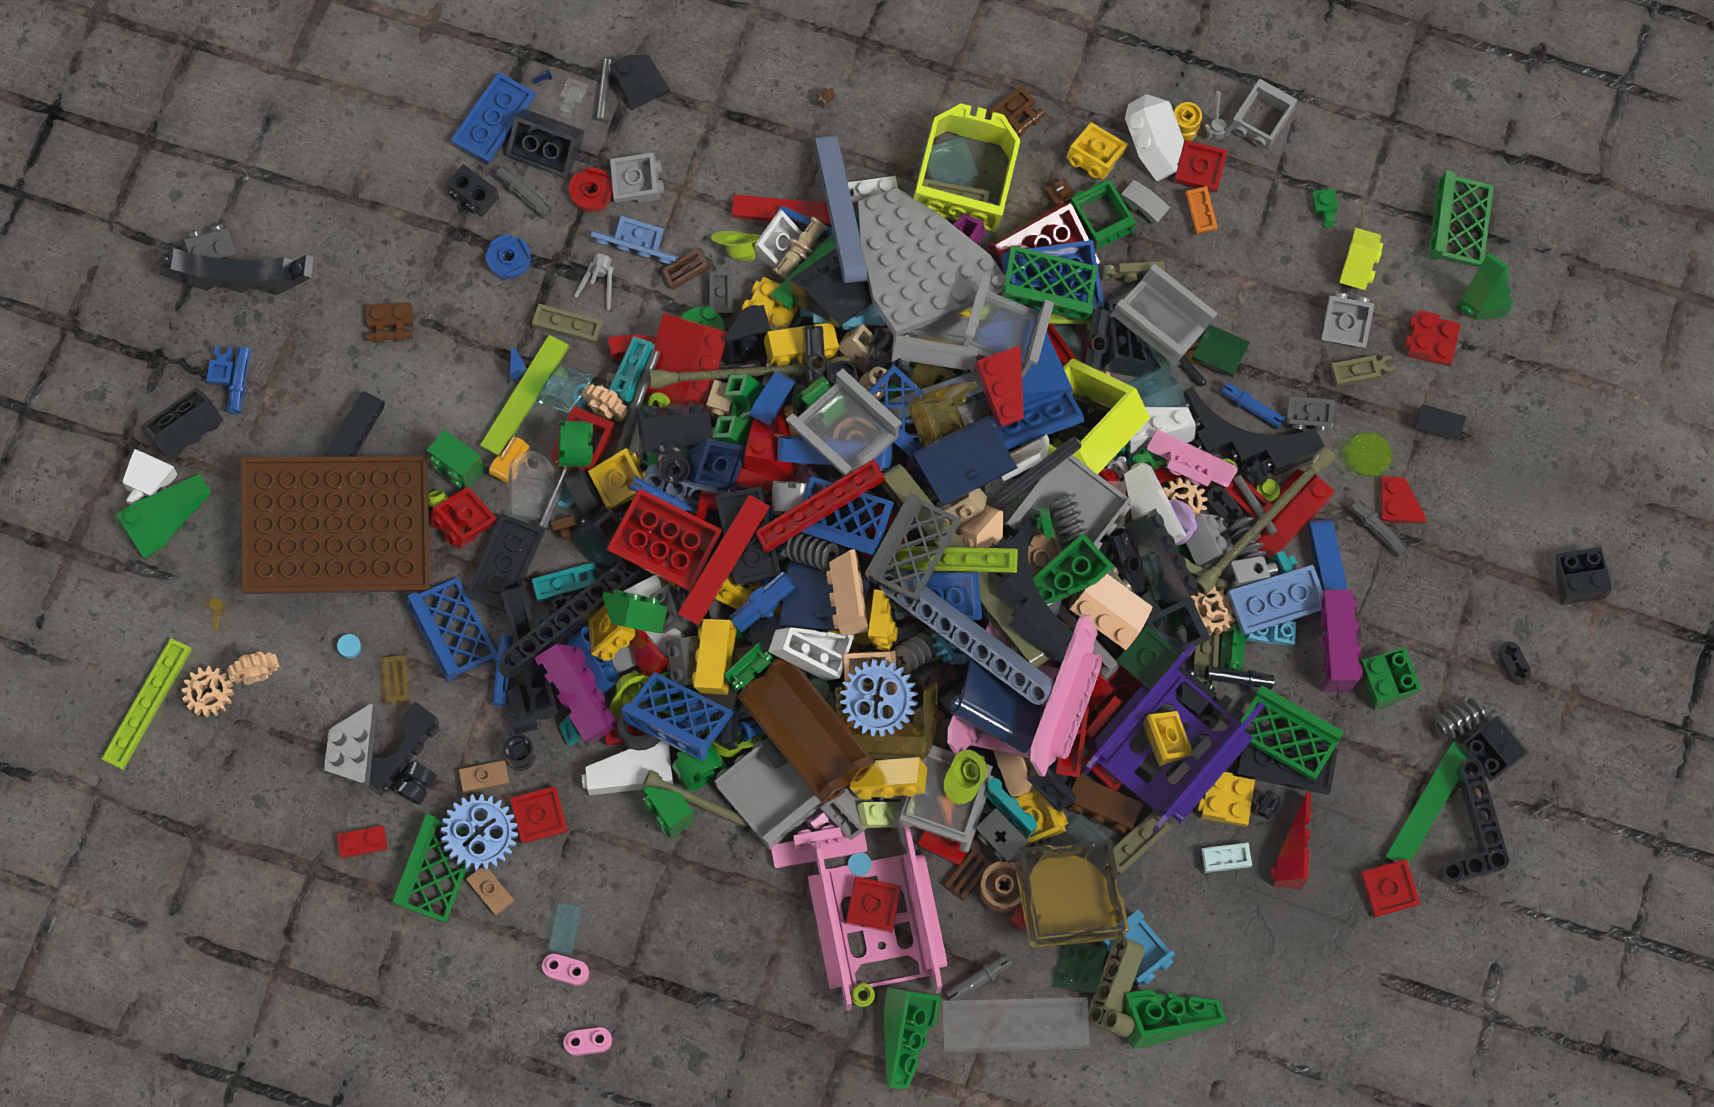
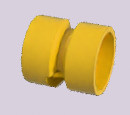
M1184 102L1176 107L1174 114L1184 141H1190L1199 132L1202 112L1196 104Z

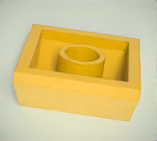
M1177 711L1146 716L1143 725L1159 767L1194 755Z

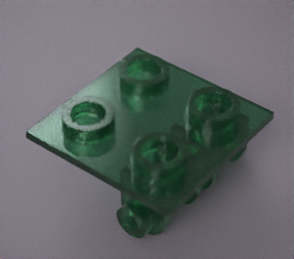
M1074 942L1063 943L1052 987L1084 992L1087 996L1093 997L1097 993L1107 948Z

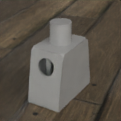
M1262 556L1231 562L1219 578L1229 582L1227 591H1224L1225 595H1227L1229 590L1277 576L1278 568L1274 562L1266 564Z
M850 786L844 789L846 792L841 796L823 804L820 808L852 840L866 829L862 828L857 805L862 802L874 801L872 799L863 800L858 798L850 789Z

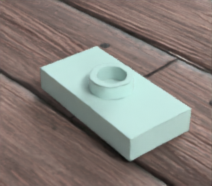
M1249 843L1201 849L1205 873L1252 867Z

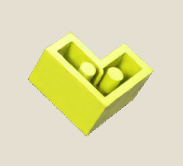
M1355 227L1340 283L1366 290L1368 283L1372 284L1376 272L1372 268L1374 263H1379L1384 244L1380 243V234Z

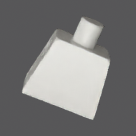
M135 449L123 479V485L131 492L126 502L132 505L143 498L167 489L177 476L174 467Z

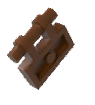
M1020 86L989 110L988 116L992 118L993 112L1003 114L1017 136L1021 137L1025 134L1026 129L1040 122L1045 112L1042 108L1035 112L1031 109L1035 105V100ZM1024 114L1027 118L1019 123L1016 119Z
M412 302L367 305L368 329H376V332H367L368 341L384 343V340L404 342V339H413V330H404V327L413 326ZM396 327V331H384V328Z

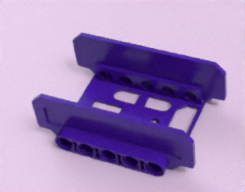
M1193 644L1184 651L1151 690L1143 684L1089 746L1096 754L1083 771L1087 775L1097 763H1100L1159 813L1162 818L1152 830L1155 834L1170 817H1173L1178 823H1181L1251 742L1253 737L1245 729L1265 706L1261 702L1243 723L1238 722L1182 675L1179 669L1194 651L1196 646ZM1184 681L1232 722L1223 731H1212L1177 702L1176 688ZM1170 704L1178 712L1182 724L1188 723L1190 726L1188 730H1185L1189 743L1191 744L1197 736L1205 734L1211 739V746L1199 760L1193 756L1181 759L1191 767V770L1178 784H1171L1166 780V773L1175 762L1164 765L1151 782L1147 784L1134 771L1152 752L1151 744L1142 753L1137 754L1131 751L1130 742L1144 728L1143 722L1146 716L1155 714L1162 705Z

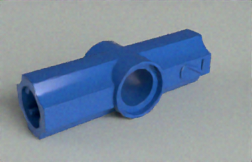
M781 572L765 587L762 586L748 597V601L729 617L733 624L741 632H744L758 619L773 612L778 607L777 603L797 587L785 572Z

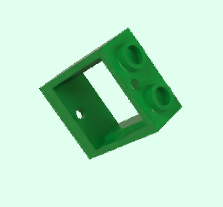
M1111 180L1104 183L1100 181L1094 184L1091 189L1085 192L1079 191L1071 198L1070 203L1088 239L1093 240L1095 251L1134 232L1136 222ZM1107 196L1121 221L1096 233L1081 208Z

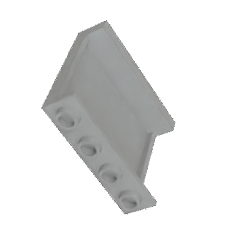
M1071 455L1036 483L1009 518L1007 524L1015 529L1020 522L1025 524L1029 517L1035 520L1034 510L1040 512L1041 508L1049 507L1055 499L1076 493V496L1071 501L1079 503L1074 510L1081 511L1082 514L1077 519L1085 521L1079 528L1087 529L1085 535L1099 549L1103 544L1100 542L1101 538L1105 534L1109 536L1117 525L1114 522L1118 516L1124 517L1131 508L1129 505L1131 500ZM1051 509L1052 515L1057 511L1056 509ZM1052 518V527L1057 534L1063 528L1055 527L1054 525L1060 520L1059 518ZM1036 524L1032 531L1031 537L1044 533V531H1039L1038 524ZM1057 535L1059 542L1065 539V536ZM1061 545L1062 550L1066 549L1069 545Z
M761 739L752 747L753 750L750 753L739 756L734 761L735 765L727 770L725 768L717 774L715 786L770 850L821 809L820 807L823 804L789 762L777 769L773 767L762 745L765 741Z

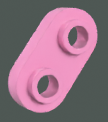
M550 954L543 960V972L550 979L574 986H581L589 978V969L582 961L558 954ZM552 962L558 963V967L556 969L550 968V964ZM574 969L581 970L579 976H574L572 972Z
M601 1027L571 1031L564 1038L565 1050L572 1056L604 1053L612 1045L610 1032ZM601 1035L604 1037L602 1043L595 1042L597 1036ZM573 1039L580 1040V1044L576 1047L572 1046L571 1042Z

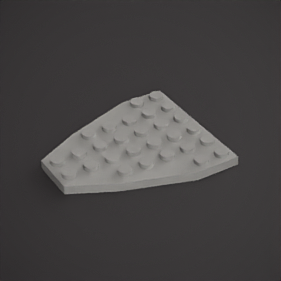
M898 188L858 201L857 205L858 231L866 262L867 282L872 303L894 337L971 309L982 274L991 277L987 291L997 295L1001 294L1005 275L989 253L940 214L921 202L913 200V197Z

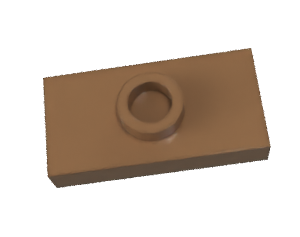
M505 760L459 769L463 794L510 785Z
M483 866L466 879L495 916H498L515 902L489 869L485 871Z

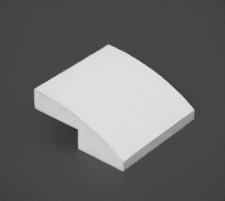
M1047 434L1009 452L1017 465V469L1002 476L1003 481L1034 467L1047 457L1049 449Z

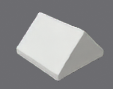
M782 210L778 211L755 244V257L775 268L782 261L786 252L792 248L789 243L790 238L798 240L799 235L802 233Z

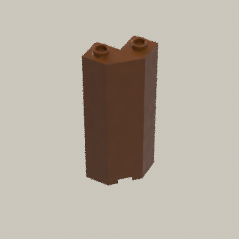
M775 658L768 665L769 669L764 676L755 680L752 679L745 685V688L742 689L737 698L819 801L825 804L846 792L844 788L850 785L853 780L857 782L861 780L874 765L875 761L801 669L784 659Z

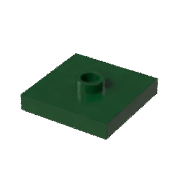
M1146 625L1116 662L1151 690L1182 654Z

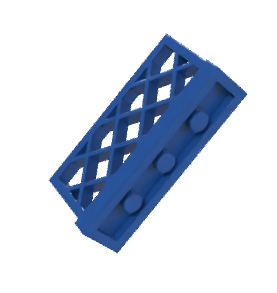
M895 365L868 390L871 395L878 391H885V403L881 404L887 409L888 407H901L902 419L899 420L902 422V428L899 427V437L894 443L912 459V453L923 448L921 446V438L934 437L935 442L937 437L943 438L960 428L959 424ZM894 372L901 378V387H888V378ZM904 381L909 385L908 387H904ZM914 390L918 394V402L904 403V391ZM888 391H901V403H888ZM856 405V407H857L868 419H870L881 431L885 432L878 424H876L867 414H865V413ZM918 406V418H905L904 407ZM921 406H931L934 408V417L921 418ZM934 421V433L921 434V422ZM937 421H947L953 426L947 433H937ZM905 422H918V434H908L905 432Z
M811 476L803 501L814 495L816 483L822 484L824 489L833 483ZM864 493L859 497H862L866 506L856 511L851 501L847 503L852 513L842 519L839 511L836 510L834 513L838 520L837 523L828 526L825 518H823L821 523L816 522L803 530L802 533L875 556L894 502ZM879 503L885 504L883 513L876 517L872 507ZM868 510L872 520L862 525L858 515ZM854 518L858 528L849 533L844 523ZM872 525L877 530L874 540L868 539L864 531Z
M458 578L420 594L415 592L408 595L407 605L446 682H450L457 675L495 659L497 652L469 598L466 597V592ZM456 586L459 592L457 600L444 596L446 589ZM430 596L438 598L439 602L436 609L426 606L423 599ZM442 600L455 604L451 614L439 610ZM457 606L468 609L469 615L467 619L454 615ZM437 614L450 618L446 628L436 625L434 620ZM452 620L465 624L462 633L449 630ZM468 625L479 630L477 639L464 635ZM447 634L459 638L456 648L446 645L444 640ZM462 639L475 643L472 653L459 649ZM481 645L487 647L490 654L481 657L475 655L477 646ZM460 654L469 657L468 664L458 668L455 662L456 655Z
M656 672L652 674L631 704L626 703L622 708L626 723L701 761L708 755L707 749L733 715L732 710ZM658 681L665 685L666 690L652 693L651 688ZM679 692L684 694V700L671 703L670 694ZM667 695L669 703L655 706L654 698ZM651 699V708L641 709L638 707L642 701ZM700 702L704 705L702 710L690 711L689 704ZM687 706L688 713L674 716L673 708ZM670 709L672 717L665 719L657 717L656 712ZM715 712L724 714L720 720L710 722L709 714ZM706 715L708 723L694 726L692 718ZM690 719L691 727L684 729L677 727L676 722ZM709 729L710 734L705 741L696 737L697 731Z

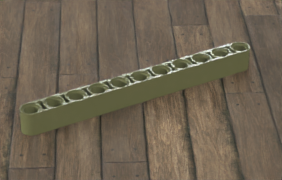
M897 464L883 473L886 480L881 482V485L900 509L909 493L915 494L920 500L933 505L902 465ZM921 508L918 514L919 522L933 518L931 511ZM945 519L937 522L940 532L951 527ZM935 523L921 527L924 537L937 533ZM956 532L947 546L967 548ZM939 538L927 541L930 547H940L941 545ZM978 572L982 613L1008 646L1036 668L1051 659V657L1008 626L1014 618L1010 615L1014 608L995 595L1000 588L987 572Z

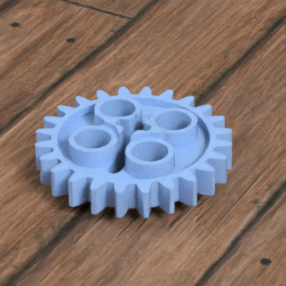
M877 659L872 660L871 666L867 661L863 662V669L859 666L854 667L856 675L848 673L851 682H843L848 689L840 691L842 695L846 696V699L840 701V703L847 704V708L842 712H850L851 715L847 721L855 720V729L863 726V734L871 729V736H876L879 730L881 737L886 735V729L890 734H894V726L899 730L903 729L901 721L909 723L910 720L906 715L915 714L910 706L917 705L918 703L911 700V697L918 694L910 690L915 683L907 682L911 675L903 676V667L895 670V662H892L889 667L887 666L886 659L882 660L880 665ZM880 677H883V683L880 690L879 679ZM866 678H870L874 682V688L871 691L864 687ZM890 681L897 685V692L895 694H890L887 690V684ZM880 691V696L884 700L878 703V700L874 699V695L879 694ZM863 701L868 702L871 706L869 714H864L861 711L860 706ZM878 705V718L875 719L874 714ZM886 705H890L894 710L891 718L886 717L884 714V707Z
M483 794L480 795L479 800H476L474 795H471L470 802L462 798L461 806L456 803L453 804L455 812L447 810L446 814L450 819L444 818L442 820V823L448 826L440 830L441 833L447 834L441 838V842L448 843L444 847V851H452L449 859L457 857L458 866L465 862L466 870H468L470 865H474L475 872H477L479 865H482L484 870L487 871L488 864L490 863L496 868V860L504 863L505 857L503 854L510 856L512 851L508 847H515L516 842L511 840L518 836V833L512 831L517 828V823H510L514 819V814L506 815L509 807L501 809V800L496 804L492 803L493 796H490L488 801H484ZM481 811L486 814L487 818L484 821H477L474 818V814ZM490 820H496L493 824H491L484 830L483 837L481 835H477L470 842L469 845L463 847L462 844L471 839L475 835V829L480 831L488 824ZM465 827L468 829L469 834L461 837L457 835L456 829ZM493 829H498L502 832V837L494 839L490 836L489 832ZM475 844H480L484 847L485 851L482 854H475L471 848Z

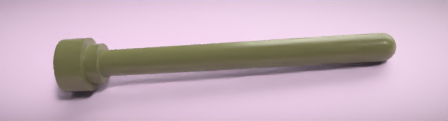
M650 769L647 773L643 787L646 788L648 786L679 792L685 801L739 825H748L738 813L662 780L663 777L659 776L658 772Z

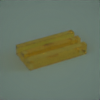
M406 655L382 658L386 703L410 702ZM398 661L402 663L404 695L400 696ZM389 662L393 663L395 696L391 697Z

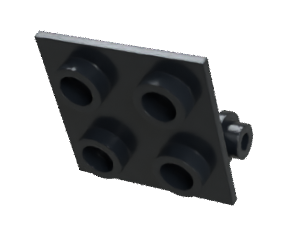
M876 328L866 367L870 370L874 367H881L888 371L895 365L909 379L912 378L914 371L909 366L910 361L898 358L891 362L893 336ZM894 372L889 377V381L901 387V378Z

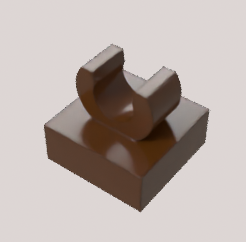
M1065 178L1045 188L1046 194L1055 207L1062 203H1069L1075 194Z
M573 516L551 521L553 531L560 529L563 540L572 538L569 526L576 525Z

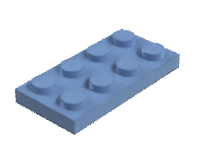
M1313 565L1227 592L1242 636L1321 612L1320 596L1323 594V590Z

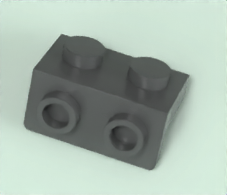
M223 224L211 226V231L204 233L201 232V229L189 232V236L184 239L189 253L212 258H222L236 254L229 226L223 227Z
M1288 396L1286 423L1292 424L1291 428L1305 429V425H1314L1316 430L1328 431V427H1334L1333 412L1335 400Z
M667 584L650 594V598L660 600V605L668 606L662 630L663 634L673 628H676L686 636L694 632L692 623L678 615L687 599L682 591H677Z
M698 636L666 641L671 679L682 686L693 684L692 676L697 669L695 654L700 646Z

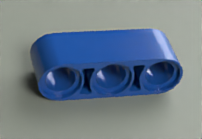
M775 371L754 403L749 416L770 426L789 398L796 381Z
M583 627L568 640L567 645L578 646L583 651L587 667L595 675L594 681L598 689L605 694L617 684L619 677L610 660L604 661L591 654L589 627Z

